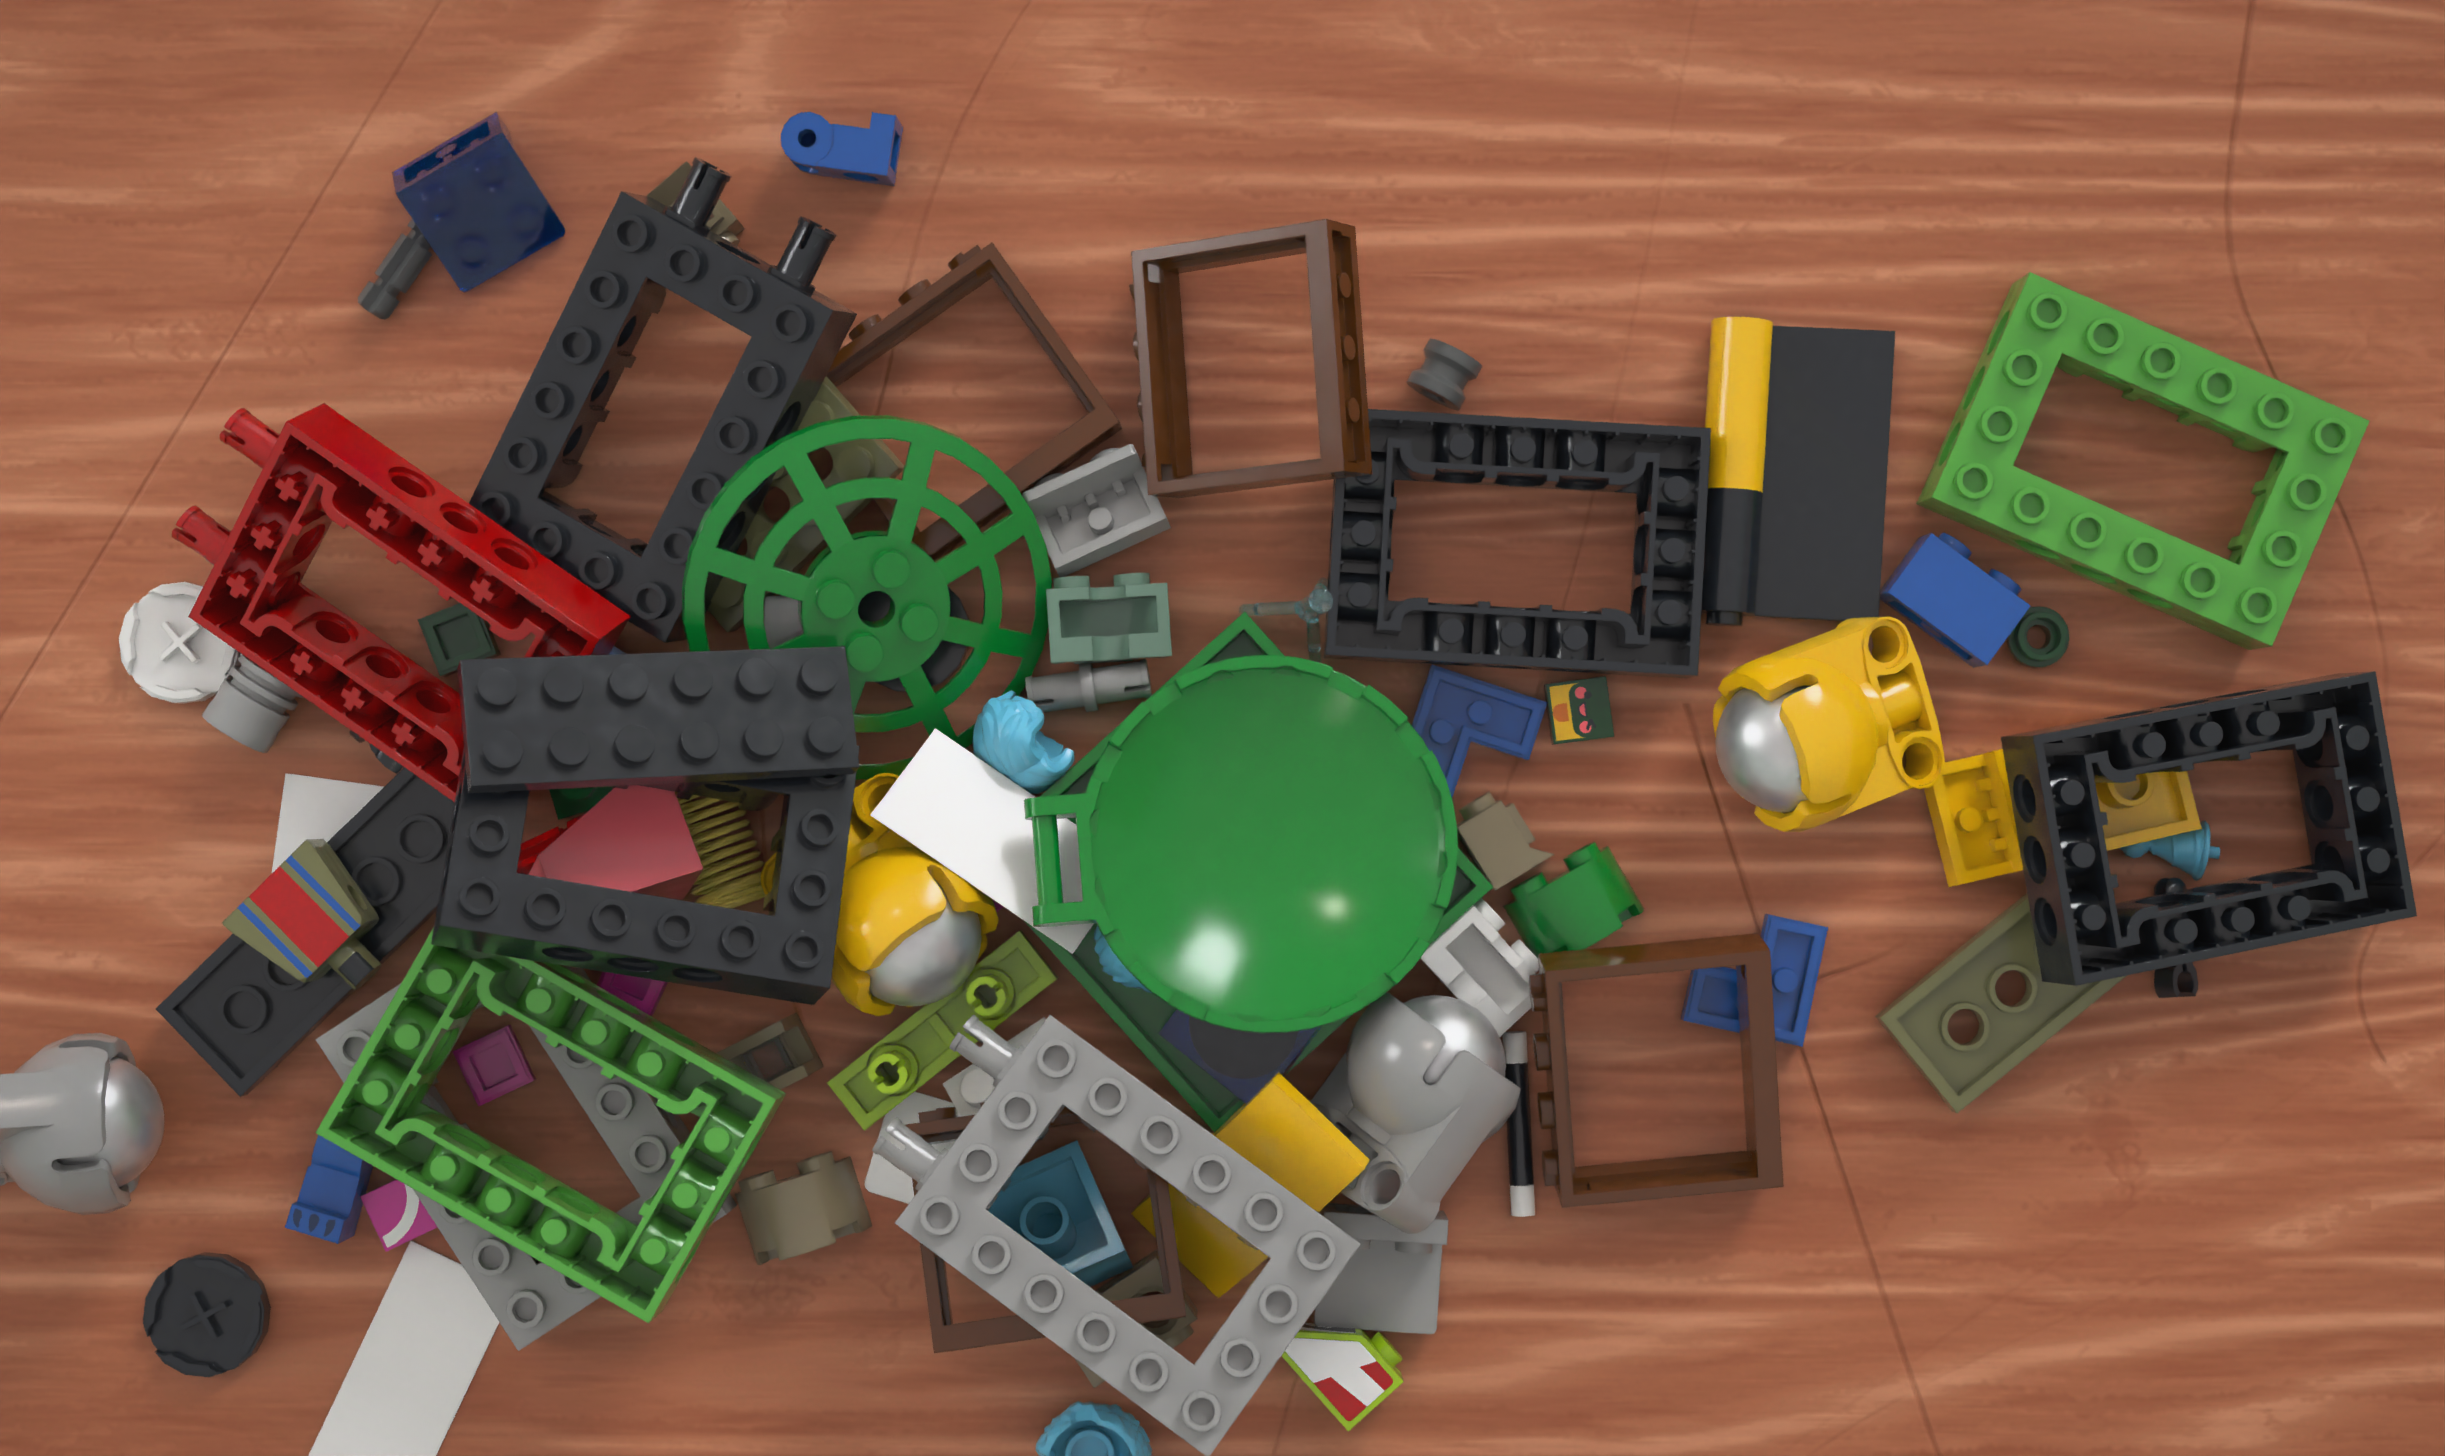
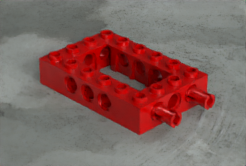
M325 403L286 421L280 434L265 425L245 408L237 410L224 425V428L231 432L222 431L220 433V440L252 460L262 468V471L232 531L216 522L196 505L187 509L175 524L182 528V530L175 528L172 531V537L175 540L191 548L214 565L188 616L189 618L453 802H455L464 749L460 694L301 583L332 521L343 529L348 526L352 527L388 553L385 557L395 565L402 562L438 587L439 591L437 594L448 601L454 598L490 623L491 627L489 630L500 638L517 642L525 639L532 633L536 635L524 658L609 655L631 617Z

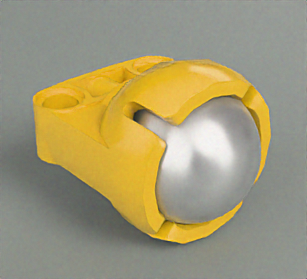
M1884 616L1846 619L1838 624L1834 630L1734 668L1722 679L1718 687V691L1722 696L1714 704L1713 726L1719 766L1731 787L1743 799L1756 805L1755 815L1765 825L1782 832L1805 831L1905 790L1929 788L1943 774L1945 765L1944 750L1938 720L1923 668L1906 626L1896 618ZM1870 635L1873 640L1872 653H1870L1868 647ZM1904 752H1905V754H1906V760H1907L1905 769H1903V764H1902V758H1903Z
M892 773L877 774L854 788L831 977L832 982L849 1004L861 1012L875 1016L891 1014L896 1005L913 1007L934 1003L956 991L969 977L976 961L987 947L986 934L995 931L999 921L992 898L870 816L899 776ZM776 853L765 863L761 872V886L766 895L772 889Z

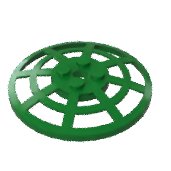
M889 415L848 416L815 423L780 438L750 458L724 484L703 515L689 548L682 582V621L689 652L710 651L705 629V587L709 572L746 584L743 594V623L750 650L770 649L764 626L765 591L798 600L799 622L803 634L772 649L845 646L855 732H886L908 727L921 721L929 736L936 728L963 748L973 743L975 724L956 736L943 709L953 703L974 682L987 663L991 652L1022 658L1014 678L1003 692L1005 694L1012 690L1016 692V696L1020 695L1026 686L1025 678L1032 675L1044 647L1048 630L1046 589H1052L1047 547L1035 515L1016 485L987 455L952 433L925 422ZM858 439H894L910 442L901 480L890 477L858 478L839 482L825 488L807 454L828 445ZM935 450L954 457L981 475L1004 499L1012 513L984 532H981L976 523L957 504L939 492L927 488ZM785 467L803 500L793 506L773 525L758 547L754 559L717 547L724 528L742 502L767 477ZM865 498L896 499L887 532L863 531L850 534L836 506ZM921 507L931 510L946 520L963 537L966 543L934 562L927 552L912 541ZM814 519L828 547L814 559L805 575L774 566L777 557L788 541L806 523ZM1023 535L1031 553L1036 582L1035 617L1031 634L999 627L1002 618L1003 591L999 568L994 555ZM977 566L981 573L984 590L982 623L950 616V596L947 584ZM874 591L888 594L890 597V608L882 619L870 622L859 617L858 606L866 594ZM942 640L973 647L970 656L959 672L942 689L935 693L921 665L934 653ZM899 678L913 704L908 708L884 714L854 713L865 682H881ZM914 757L890 763L859 764L856 780L870 779L882 773H892L899 776Z

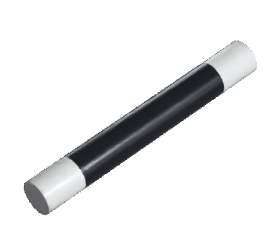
M1510 1031L1502 1035L1506 1062L1505 1077L1521 1088L1516 1108L1506 1121L1511 1216L1525 1217L1535 1215L1526 1031Z

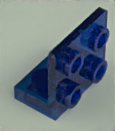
M497 112L392 172L397 197L459 289L463 292L473 289L565 234L563 223L516 152L510 131Z

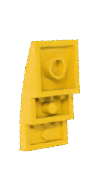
M2003 749L1945 762L1943 774L1939 780L1931 787L1924 788L1948 887L2022 871L2023 865ZM2187 771L2137 774L2136 781L2126 783H2095L2100 812H2106L2108 825H2103L2107 851L2202 829Z
M1279 1072L1213 1134L1317 1212H1320L1366 1168L1370 1161ZM1168 1183L1179 1261L1217 1298H1220L1259 1266L1268 1256L1260 1250H1256L1237 1238L1238 1235L1201 1207L1193 1206L1186 1200V1196ZM1149 1194L1132 1211L1131 1215L1156 1238Z

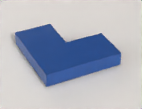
M1432 664L1411 725L1423 739L1429 751L1432 750L1446 778L1451 797H1453L1470 742L1529 760L1548 702Z
M1765 914L1760 936L1770 949L1775 1041L1803 1047L1828 927ZM1716 967L1691 970L1681 1020L1740 1033L1736 969Z

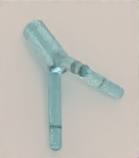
M1320 578L1313 591L1300 601L1243 604L1239 607V613L1246 612L1248 616L1298 614L1302 620L1306 621L1309 660L1321 662L1319 617L1329 611L1333 605V597L1327 591L1328 579Z

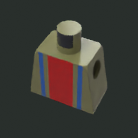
M324 839L305 840L222 922L233 934L304 983L319 980L333 968L353 990H357L369 981L382 966L360 942L379 921L378 914L331 846Z

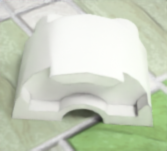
M1481 898L1429 945L1421 959L1457 999L1465 1001L1485 1015L1496 1029L1499 1037H1501L1532 1008L1529 993V975H1533L1539 970L1538 958L1521 940L1518 939L1511 946L1505 942L1498 931L1506 923Z

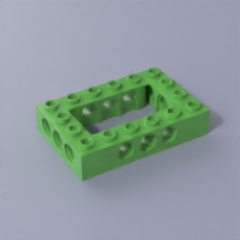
M2029 272L2014 282L2009 290L1916 504L2245 649L2252 650L2272 647L2370 421ZM2056 366L2074 377L2085 374L2123 391L2121 397L2131 402L2142 399L2179 416L2177 422L2186 426L2196 423L2234 440L2232 446L2243 451L2258 452L2271 447L2276 448L2264 479L2255 482L2251 494L2256 495V498L2239 536L2232 537L2227 549L2232 550L2229 560L2013 466Z
M433 927L316 1133L643 1321L650 1323L663 1311L786 1093L562 965L432 945ZM479 1001L499 1016L510 1014L547 1035L545 1042L557 1048L564 1045L603 1067L600 1074L607 1078L614 1079L619 1076L659 1099L656 1105L665 1111L673 1114H687L691 1112L700 1117L687 1139L676 1146L670 1158L675 1160L665 1180L657 1192L644 1202L638 1214L643 1216L639 1225L632 1223L422 1103Z

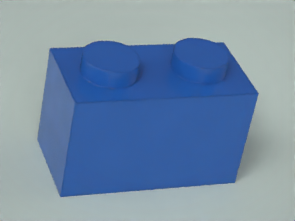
M1932 533L1919 537L1880 589V600L1973 668L1988 665L2031 605L2017 596L2021 588L2008 576L1995 569H1990L1987 574L1968 559L1972 552L1959 540L1946 533H1941L1939 537Z

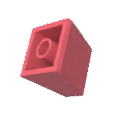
M629 785L627 789L615 787L537 856L529 875L683 901L703 871V866L675 791Z

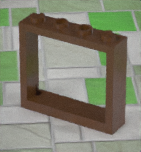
M1322 219L1131 251L1133 284H1130L1129 287L1132 298L1135 301L1137 329L1133 338V348L1135 356L1139 361L1141 387L1137 407L1143 422L1145 453L1142 457V467H1146L1148 495L1184 498L1373 474L1355 226ZM1306 253L1321 459L1193 475L1179 274Z
M991 242L982 250L976 245L964 255L960 252L948 263L951 271L932 285L928 279H925L909 288L898 299L902 306L884 319H881L876 314L858 324L848 335L852 341L838 351L826 377L835 387H838L993 278L1088 412L1086 416L1004 473L1016 485L1020 493L1023 494L1025 491L1034 488L1036 483L1044 477L1065 470L1120 431L1122 427L1108 404ZM989 484L958 505L976 523L979 529L1009 509L1004 499ZM873 498L890 522L896 499ZM943 518L938 519L922 532L916 525L912 541L927 552L933 561H936L964 541L963 537Z
M1759 933L1538 954L1539 974L1529 975V993L1532 1011H1542L1544 1033L1533 1034V1048L1537 1071L1546 1070L1548 1092H1538L1537 1102L1541 1129H1551L1552 1150L1542 1151V1169L1545 1186H1555L1562 1208L1784 1187L1770 949ZM1736 966L1747 1151L1575 1167L1562 982Z
M956 1107L936 1108L933 1111L919 1112L920 1123L906 1124L905 1126L930 1145L953 1142L958 1139L975 1115L957 1117ZM1064 1107L1048 1128L1082 1122L1075 1113ZM1148 1168L1146 1170L1164 1294L1109 1301L1139 1324L1186 1317L1168 1182ZM912 1179L913 1191L915 1196L918 1192V1190L915 1189L918 1182ZM920 1243L934 1353L1046 1338L1045 1335L1018 1315L953 1324L946 1263L942 1258Z

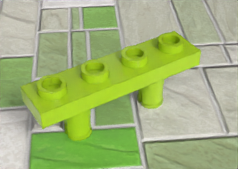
M1020 930L975 965L969 977L956 991L937 1002L923 1006L828 1081L827 1084L865 1131L961 1055L949 1048L958 1032L974 1044L978 1042L977 1039L964 1031L963 1025L972 1015L977 1016L979 1021L993 1030L1057 980L1058 976Z

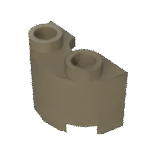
M832 1151L797 1162L800 1173L798 1175L777 1181L774 1171L771 1170L738 1182L741 1192L735 1193L758 1265L778 1257L781 1261L834 1244L837 1238L852 1233H860L872 1227L851 1157L835 1161Z

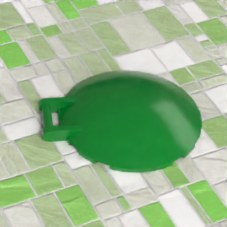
M1251 655L1230 658L1204 665L1177 677L1172 683L1161 688L1146 701H1142L1124 719L1109 739L1107 746L1100 756L1089 780L1086 793L1034 797L1024 800L1025 820L1032 821L1038 905L1032 907L1033 926L1050 927L1097 923L1099 930L1113 953L1146 989L1165 1003L1191 1017L1211 1025L1235 1031L1288 1033L1308 1030L1345 1018L1379 999L1401 981L1429 947L1430 941L1439 927L1445 909H1447L1456 877L1458 836L1454 805L1446 778L1433 751H1429L1423 739L1408 722V717L1391 700L1369 684L1366 686L1343 673L1333 670L1332 666L1303 658L1281 655ZM1076 818L1083 899L1080 902L1063 903L1057 819Z

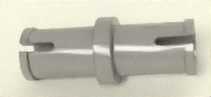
M1142 659L1139 662L1093 668L1092 663L1079 664V671L1025 678L1027 699L1033 701L1036 707L1041 709L1043 713L1085 707L1086 712L1099 711L1098 704L1138 698L1148 699L1152 696L1146 659Z

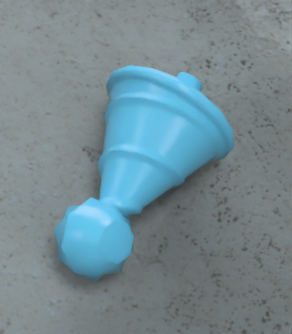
M2206 821L2200 822L2202 829L2120 848L2126 856L2132 858L2141 857L2150 851L2152 855H2157L2169 862L2173 867H2177L2191 875L2195 881L2202 878L2208 858L2219 859L2220 847L2210 846V827Z

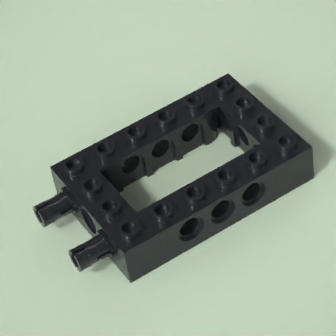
M697 157L694 158L693 166L672 207L665 206L648 196L621 191L469 502L477 510L630 615L631 617L628 620L630 623L664 643L686 640L682 621V582L689 548L703 515L724 484L750 458L780 438L798 431L811 402L814 401L857 316V313L816 291V287L811 284L832 241H835L837 237L834 232L826 228L823 230L821 229L822 225L800 216L798 225L778 265L773 266L711 232V228L706 225L727 182L730 181L732 176L724 170L720 169L718 171L717 166ZM667 288L750 335L751 339L647 544L639 538L627 539L596 521V513L589 509H575L549 494L545 489L566 487L573 483L579 475L583 465L578 461L597 423L605 422L610 412L605 407L624 368H632L636 359L632 352L651 314L659 313L664 303ZM775 473L767 477L742 502L724 528L717 547L734 553L738 551L773 481ZM712 572L708 573L705 587V614L723 576Z

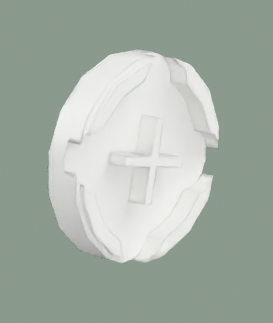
M188 582L159 585L150 590L149 594L145 595L139 603H134L125 615L119 635L121 661L128 674L132 675L135 682L141 686L140 688L151 697L179 704L205 701L217 694L225 678L233 679L229 673L233 665L241 666V663L238 662L240 652L188 617L203 586Z

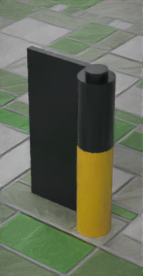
M1720 317L1711 320L1705 428H1711L1701 608V613H1706L1705 624L1742 626L1743 616L1828 621L1879 617L1895 331L1773 326V323L1769 320L1752 317Z

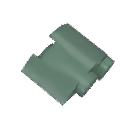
M1149 573L1113 575L1114 587L1098 588L1090 587L1089 576L1053 578L1054 589H1046L1051 663H1107L1132 661V659L1164 658L1172 656L1167 583L1150 584Z

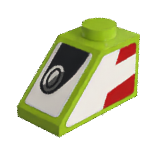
M1304 1323L1282 1354L1283 1359L1347 1431H1350L1404 1382L1401 1371L1396 1367L1403 1358L1379 1331L1370 1338L1361 1329L1317 1326L1315 1323Z

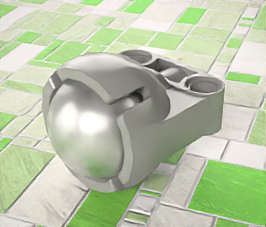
M1385 993L1379 999L1372 1002L1357 1021L1352 1030L1346 1053L1310 1101L1370 1159L1366 1168L1341 1193L1407 1234H1417L1427 1229L1435 1220L1443 1196L1479 1146L1502 1128L1518 1102L1521 1088L1505 1077L1506 1062L1501 1039L1488 1018L1477 1008L1465 1001L1449 996H1422L1403 1003L1390 993Z
M103 1033L73 1034L44 1046L14 1073L0 1074V1186L8 1182H15L19 1188L43 1204L81 1215L105 1214L127 1206L131 1201L130 1193L136 1189L140 1174L155 1157L164 1133V1110L160 1096L151 1080L136 1067L135 1059L128 1043L118 1037Z

